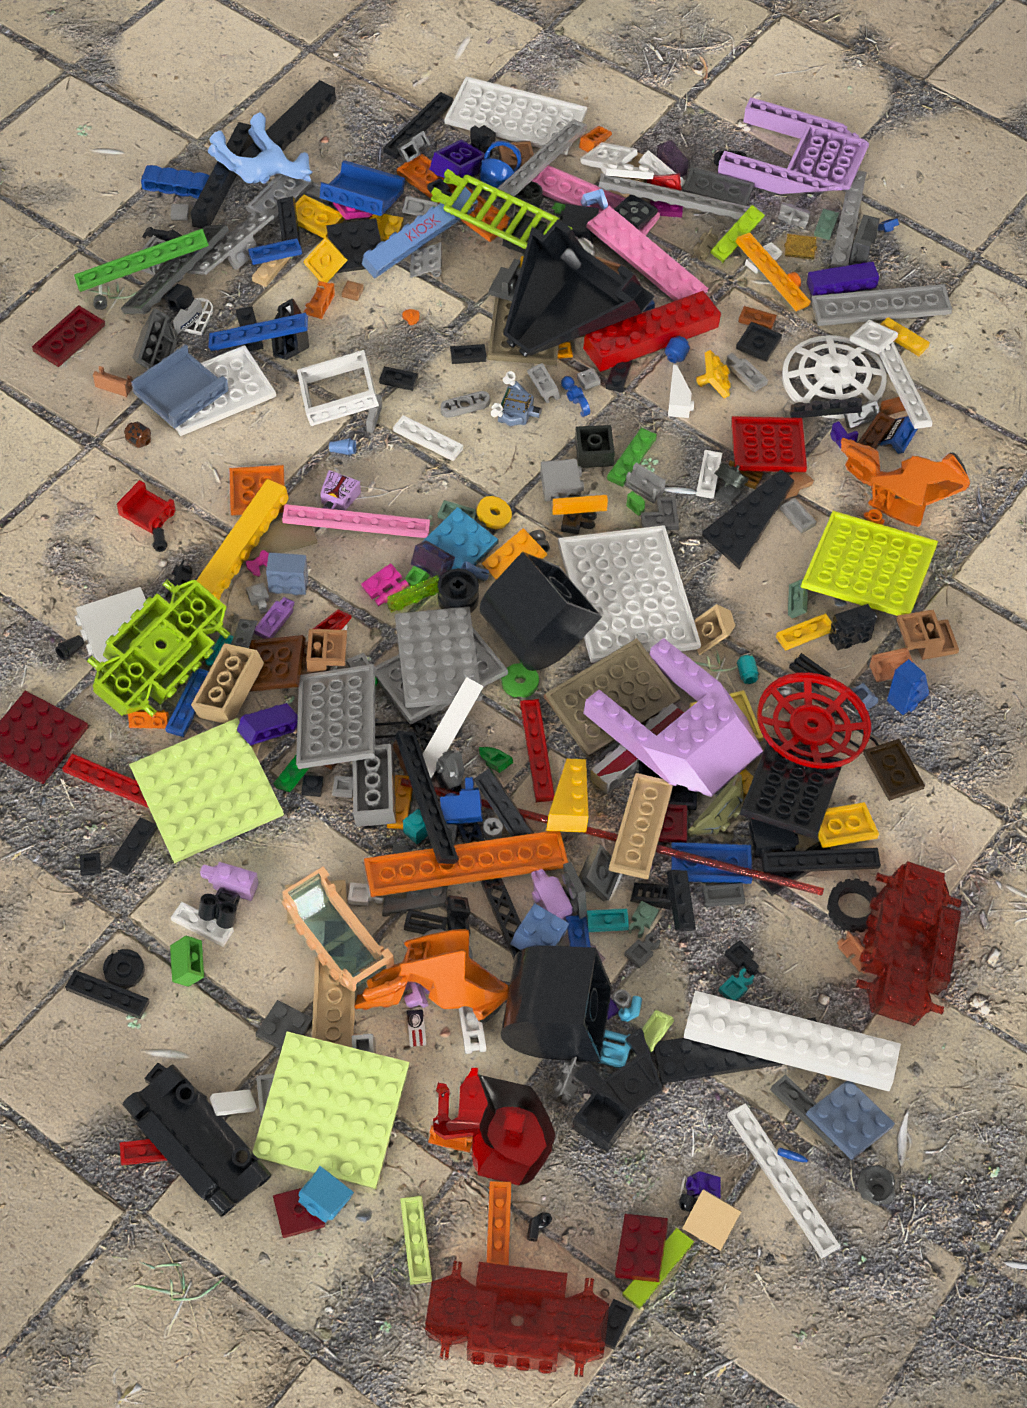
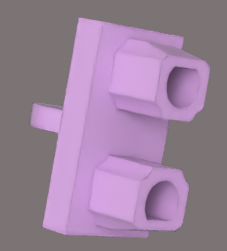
M407 982L405 990L411 988L413 991L404 996L407 1006L410 1008L418 1005L423 1008L429 1006L425 994H429V991L417 982Z

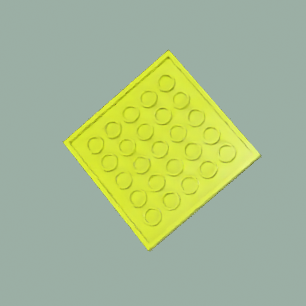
M832 511L804 576L801 588L859 605L869 604L872 609L896 616L910 614L918 598L938 541Z

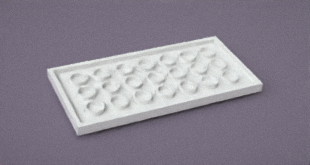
M465 77L444 120L447 125L470 130L474 125L478 128L485 125L496 132V137L514 142L530 141L531 146L542 148L573 119L583 122L587 113V107ZM572 144L567 149H565L561 154L567 155Z

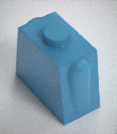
M319 1166L317 1171L299 1191L300 1199L298 1202L311 1215L317 1216L326 1223L337 1216L341 1209L350 1201L354 1192Z

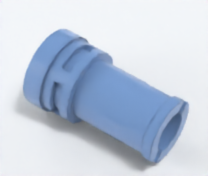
M464 561L461 569L470 571L477 579L482 581L488 579L489 575L487 574H489V570L476 567L467 561Z

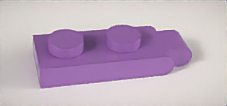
M283 597L280 602L276 601L258 623L254 634L263 639L273 638L293 613L294 601Z

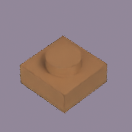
M347 281L342 290V297L358 301L364 290V285Z

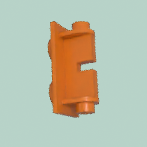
M144 710L128 714L129 728L165 729L168 724L167 719H169V712H165V710L157 711L153 717Z
M431 1125L428 1143L470 1153L473 1137L444 1140L434 1133L433 1125Z

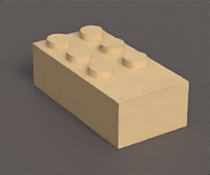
M224 643L191 704L199 718L220 723H226L236 718L264 665L257 650Z

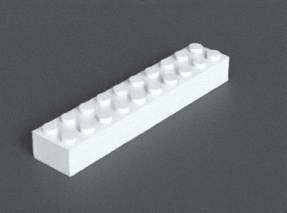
M699 991L694 993L684 1033V1038L885 1091H890L901 1046L900 1043Z

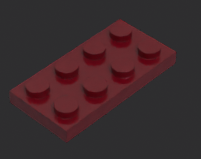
M78 305L32 346V350L52 364L60 367L105 326V321Z

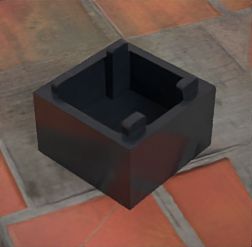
M597 1087L574 1117L572 1129L608 1152L630 1123L633 1110Z

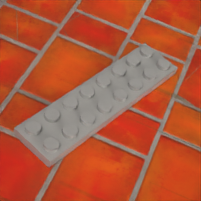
M945 284L811 297L817 326L867 322L868 320L880 321L886 318L903 319L947 315L952 313Z

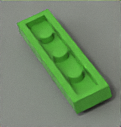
M641 427L607 475V480L623 487L626 483L627 473H632L634 464L641 462L655 442L657 434Z

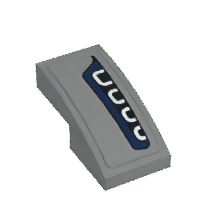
M194 299L187 311L180 309L173 320L175 333L184 331L202 314L200 300Z

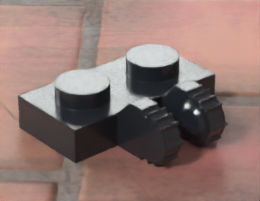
M596 512L564 514L561 532L579 534L580 526L584 529H593L595 522L592 520L597 518Z

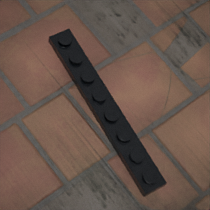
M398 731L395 738L437 862L455 864L459 859L415 732Z

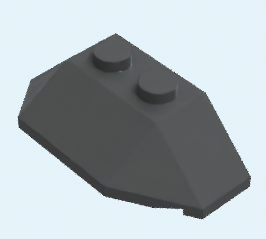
M155 308L153 309L141 330L133 354L135 362L149 369L174 353L177 338L170 323V316Z

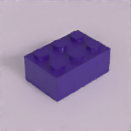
M459 140L434 152L429 170L442 178L446 177L444 173L447 169L461 178L465 175L473 177L480 173L482 159L484 160L485 153L465 141Z

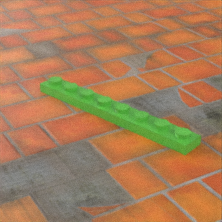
M203 229L74 274L79 291L82 292L209 245Z

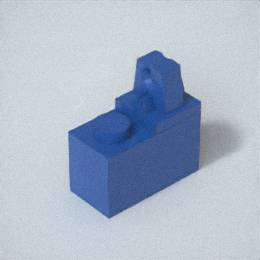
M473 777L465 778V789H461L460 795L449 793L445 797H440L441 810L446 824L483 822L481 793L478 787L474 788Z

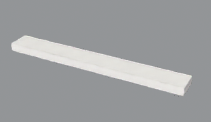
M892 342L879 356L914 429L932 427V419L894 342Z
M746 1103L728 1112L727 1117L820 1258L822 1259L838 1250L840 1244L782 1157L777 1154L778 1151Z

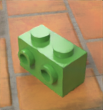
M184 936L171 944L172 982L189 987L204 978L202 940Z

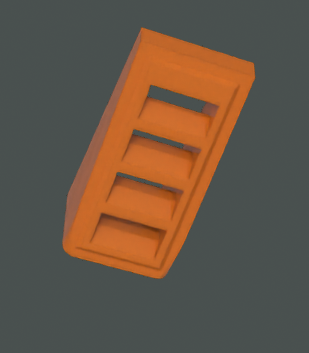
M598 126L580 138L579 148L589 152L601 142H605L612 135V132Z

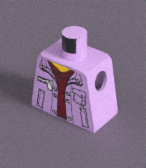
M329 470L321 490L323 508L345 511L360 495V481Z

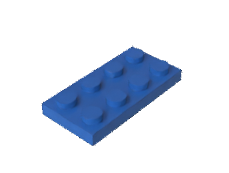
M672 842L671 870L687 871L689 882L751 884V845Z

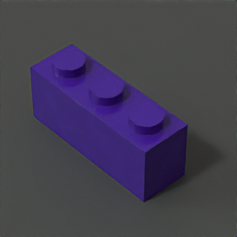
M287 703L275 705L268 709L243 715L237 731L249 745H254L295 732L298 724V715Z

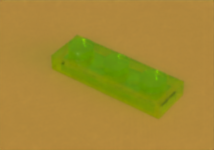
M436 575L388 596L387 603L390 612L402 610L410 604L418 603L426 597L436 595L438 593V576Z

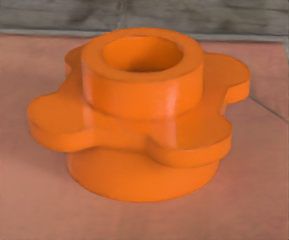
M872 509L864 514V518L867 521L881 525L884 524L882 513L879 510Z

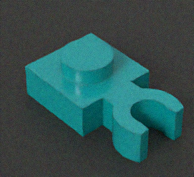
M743 968L740 970L738 978L732 975L719 988L718 992L726 999L738 1001L747 992L748 988L746 986L753 983L755 976L752 975L750 978H744L743 975H745L747 969Z

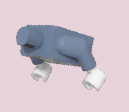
M512 371L507 372L503 378L505 384L511 385L507 387L501 404L495 403L491 411V416H498V422L505 423L510 427L526 425L530 416L539 418L542 410L540 407L533 406L534 397L517 381H514L516 377Z

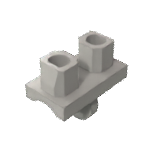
M783 202L778 219L788 222L790 226L793 224L806 229L811 212Z

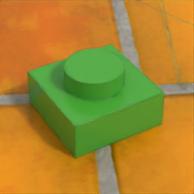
M632 491L627 495L626 506L640 516L641 513H644L645 501L640 495Z
M413 566L404 579L410 586L420 590L430 575L426 571Z

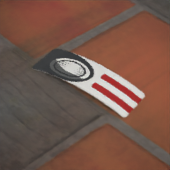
M423 1010L407 1011L410 1047L425 1046L426 1034Z

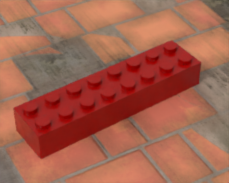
M700 291L586 334L583 349L601 372L615 367L620 362L625 363L663 349L673 337L681 336L689 339L719 327L721 312L704 291Z

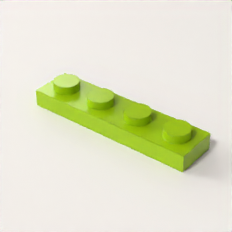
M751 205L714 246L710 253L724 263L738 247L736 243L737 237L751 233L765 215Z

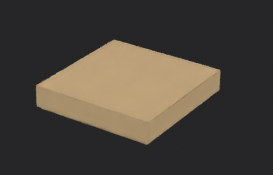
M703 1189L682 1229L721 1251L742 1211Z

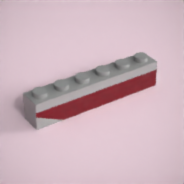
M672 703L667 708L664 707L655 718L649 719L645 727L657 736L684 712ZM620 744L613 752L610 751L600 763L597 762L592 766L590 781L604 793L608 794L639 768V759Z

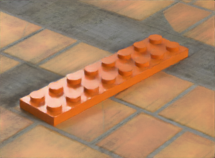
M421 153V155L410 162L398 167L397 174L404 177L407 182L431 199L433 195L427 189V184L442 177L435 175L434 172L429 170L432 161ZM447 184L450 187V192L453 193L457 186ZM465 186V187L471 192V194H472V193H473V190H471L469 187ZM480 195L477 197L478 204L476 210L469 214L474 218L486 202ZM491 205L482 221L490 225L500 210ZM505 214L497 229L502 231L504 228L507 229L510 217ZM463 219L460 220L489 242L498 237Z

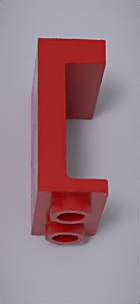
M141 480L117 503L120 516L153 534L152 531L155 528H162L165 521L171 518L176 511L174 500L169 499L167 502L146 490L145 483Z

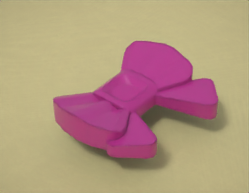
M262 550L259 557L253 561L246 562L247 569L254 576L260 577L259 567L262 565L267 567L269 554Z

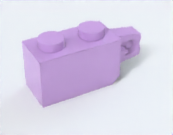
M219 862L214 867L203 865L200 871L201 877L208 879V882L213 884L215 890L218 891L222 887L226 892L233 895L238 894L240 898L252 901L259 885L256 872Z
M543 869L531 872L534 884L532 897L535 903H539L540 907L562 920H566V916H572L573 907L558 878L548 877Z

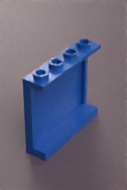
M344 160L341 165V172L329 184L321 182L320 198L382 216L403 194L405 178Z

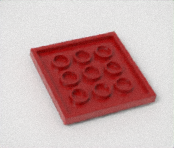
M732 416L734 467L739 465L738 470L779 472L782 469L784 472L807 471L802 418Z

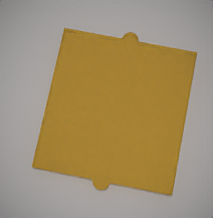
M787 234L786 243L784 244V247H786L785 256L814 260L815 251L817 250V246H815L816 237Z

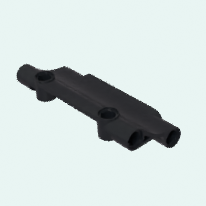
M174 1064L166 1068L143 1090L128 1096L122 1104L137 1121L136 1124L192 1189L204 1201L206 1200L220 1217L226 1215L240 1201L265 1184L272 1176L221 1116H216L213 1106ZM187 1089H191V1097L185 1100L183 1098L184 1092ZM246 1151L248 1158L244 1163H240L239 1155Z

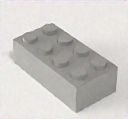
M375 745V758L352 761L353 816L357 827L396 823L395 770L392 745Z

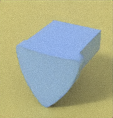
M603 189L583 194L581 199L582 206L598 203L603 210L608 207Z

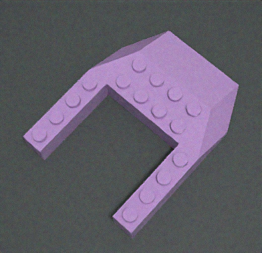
M750 97L745 108L744 123L800 138L801 140L787 169L724 151L719 161L718 174L755 183L754 187L777 194L849 190L869 147V143L861 139L855 132L852 134L847 130V126L842 123Z
M663 638L651 648L650 656L666 677L698 701L657 736L601 690L596 691L586 699L583 714L667 783L674 786L679 784L688 787L690 791H698L712 797L731 781L738 772L740 773L759 757L763 750L747 717L723 685Z

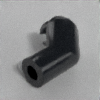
M542 1212L530 1219L527 1240L537 1241L539 1230L552 1222L550 1213Z

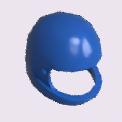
M507 141L493 142L486 150L484 160L482 159L480 180L495 188L502 185L521 167L522 158L519 149ZM496 146H506L513 150L517 157L516 168L512 170L505 162L490 158L491 149Z

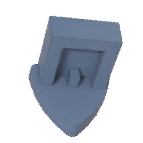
M864 683L852 689L862 700L867 710L878 703L876 695Z

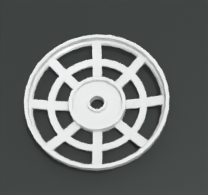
M818 336L801 342L789 352L782 369L784 388L795 403H810V400L815 395L829 400H845L856 397L861 393L869 400L868 402L874 400L879 402L884 394L887 382L885 367L876 353L850 342V338L842 336ZM834 341L848 343L856 346L857 348L854 349L846 345L835 344ZM815 342H827V344L818 345L810 350L802 348ZM824 348L829 350V354L823 356L814 353ZM836 348L848 350L850 353L846 356L836 353ZM864 351L877 362L880 369L871 368L868 360L861 353ZM797 352L804 355L800 361L799 370L788 372L789 362L793 354ZM858 356L863 361L865 367L856 366L852 359ZM808 357L817 361L815 367L804 368ZM831 370H838L839 373H833ZM856 372L867 373L863 384L855 379ZM814 374L818 382L813 386L808 381L806 375ZM872 374L882 376L880 388L875 395L867 389L871 382ZM800 376L802 383L809 390L804 398L796 392L789 378ZM850 385H853L857 389L847 394H843L842 389H845ZM824 386L835 390V394L826 393L820 389ZM844 414L822 416L836 419L845 418Z

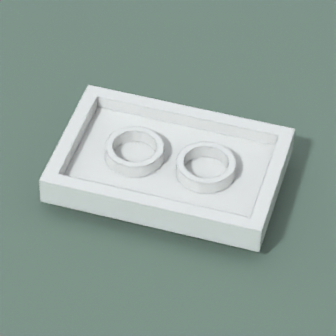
M601 142L581 157L580 160L581 164L590 167L602 168V164H608L609 162L624 166V164L631 162L638 153L635 148Z

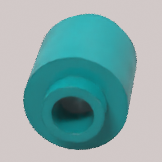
M750 655L741 656L736 662L740 678L745 684H753L758 680L759 676L755 658Z

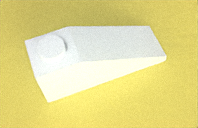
M673 364L668 416L689 418L690 411L694 410V401L691 400L692 393L678 366Z

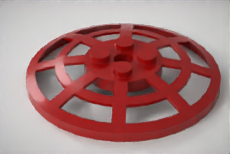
M809 672L785 675L772 682L764 690L758 703L757 721L763 737L776 752L799 765L818 769H830L846 765L859 757L870 739L871 720L864 703L849 687L828 676ZM804 682V692L794 693L785 698L777 690L790 683ZM812 683L830 687L839 692L840 695L833 701L823 695L812 693ZM772 694L779 703L774 709L773 717L768 718L762 716V710L767 698ZM804 699L805 705H801L796 709L789 704V702ZM812 699L821 701L829 706L824 709L813 705ZM846 699L857 709L862 722L850 723L848 715L840 707ZM782 708L791 715L789 722L778 720ZM836 711L844 724H835L831 714ZM763 723L774 727L776 735L783 743L781 746L772 740ZM808 723H813L816 727H810ZM780 728L789 729L794 737L787 741ZM863 729V739L858 750L855 752L847 748L846 746L850 741L852 731ZM845 731V737L841 744L832 739L834 732ZM799 742L810 745L811 752L803 751L795 747V745ZM828 744L834 750L819 753L818 746ZM791 749L800 755L811 757L814 762L800 759L789 754L787 751ZM840 752L849 756V758L832 763H822L821 758L831 757Z

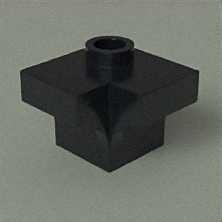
M474 125L470 128V145L485 153L489 146L496 141V132L485 125L480 128Z

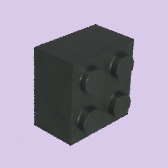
M611 425L576 426L575 446L578 466H581V468L614 466L615 451Z

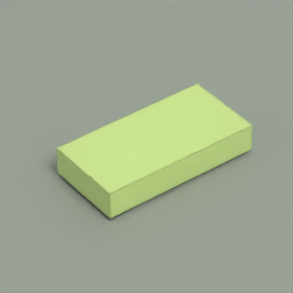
M658 1010L654 1011L642 1028L650 1052H653L657 1043L663 1038L674 1022L672 1016Z

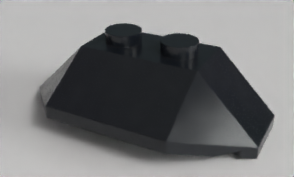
M292 298L278 306V313L274 319L302 313ZM307 331L271 338L273 356L275 358L287 360L309 348Z

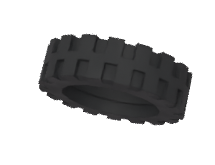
M857 878L854 880L845 879L844 882L840 881L837 883L836 887H833L827 904L828 915L830 919H833V923L836 926L839 925L840 929L844 931L847 929L851 933H855V931H859V933L865 932V929H871L873 924L878 922L883 906L881 895L877 893V889L873 885H869V882L865 880L863 882ZM849 893L862 895L869 901L871 912L865 917L852 918L841 911L838 905L839 898Z

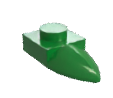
M479 747V754L485 760L486 766L496 772L501 773L513 764V758L503 751L492 747Z

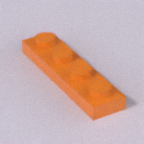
M490 1181L486 1268L508 1269L511 1182Z

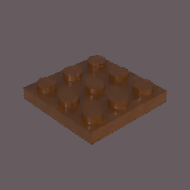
M303 635L251 640L249 649L258 651L264 665L249 692L299 687L306 641Z

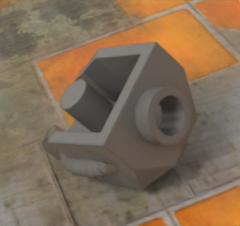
M447 751L438 758L436 769L448 791H452L461 784L465 769L461 752Z

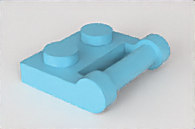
M605 1030L604 1038L625 1043V1046L604 1041L601 1061L598 1063L619 1069L625 1066L631 1050L625 1041L628 1036Z

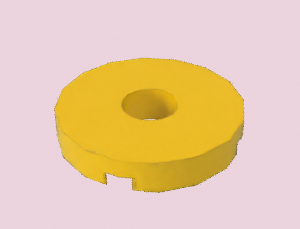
M486 496L480 500L476 507L478 519L481 522L483 521L486 524L485 526L492 529H503L512 518L510 506L499 497ZM490 510L495 511L497 515H493Z

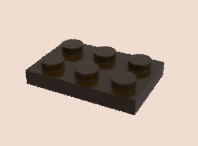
M900 739L864 750L863 755L888 801L924 789L925 784Z

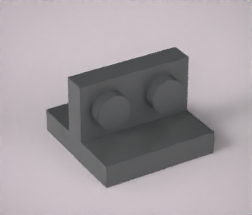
M514 258L509 269L500 268L489 289V295L508 301L513 300L521 269V260Z
M601 844L594 845L591 854L587 856L579 879L586 892H595L603 901H607L611 897L620 873L609 871L612 856Z

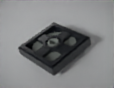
M631 194L614 208L616 212L638 230L658 212L656 207Z

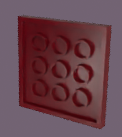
M25 690L0 720V762L44 784L86 732L89 725L87 722Z

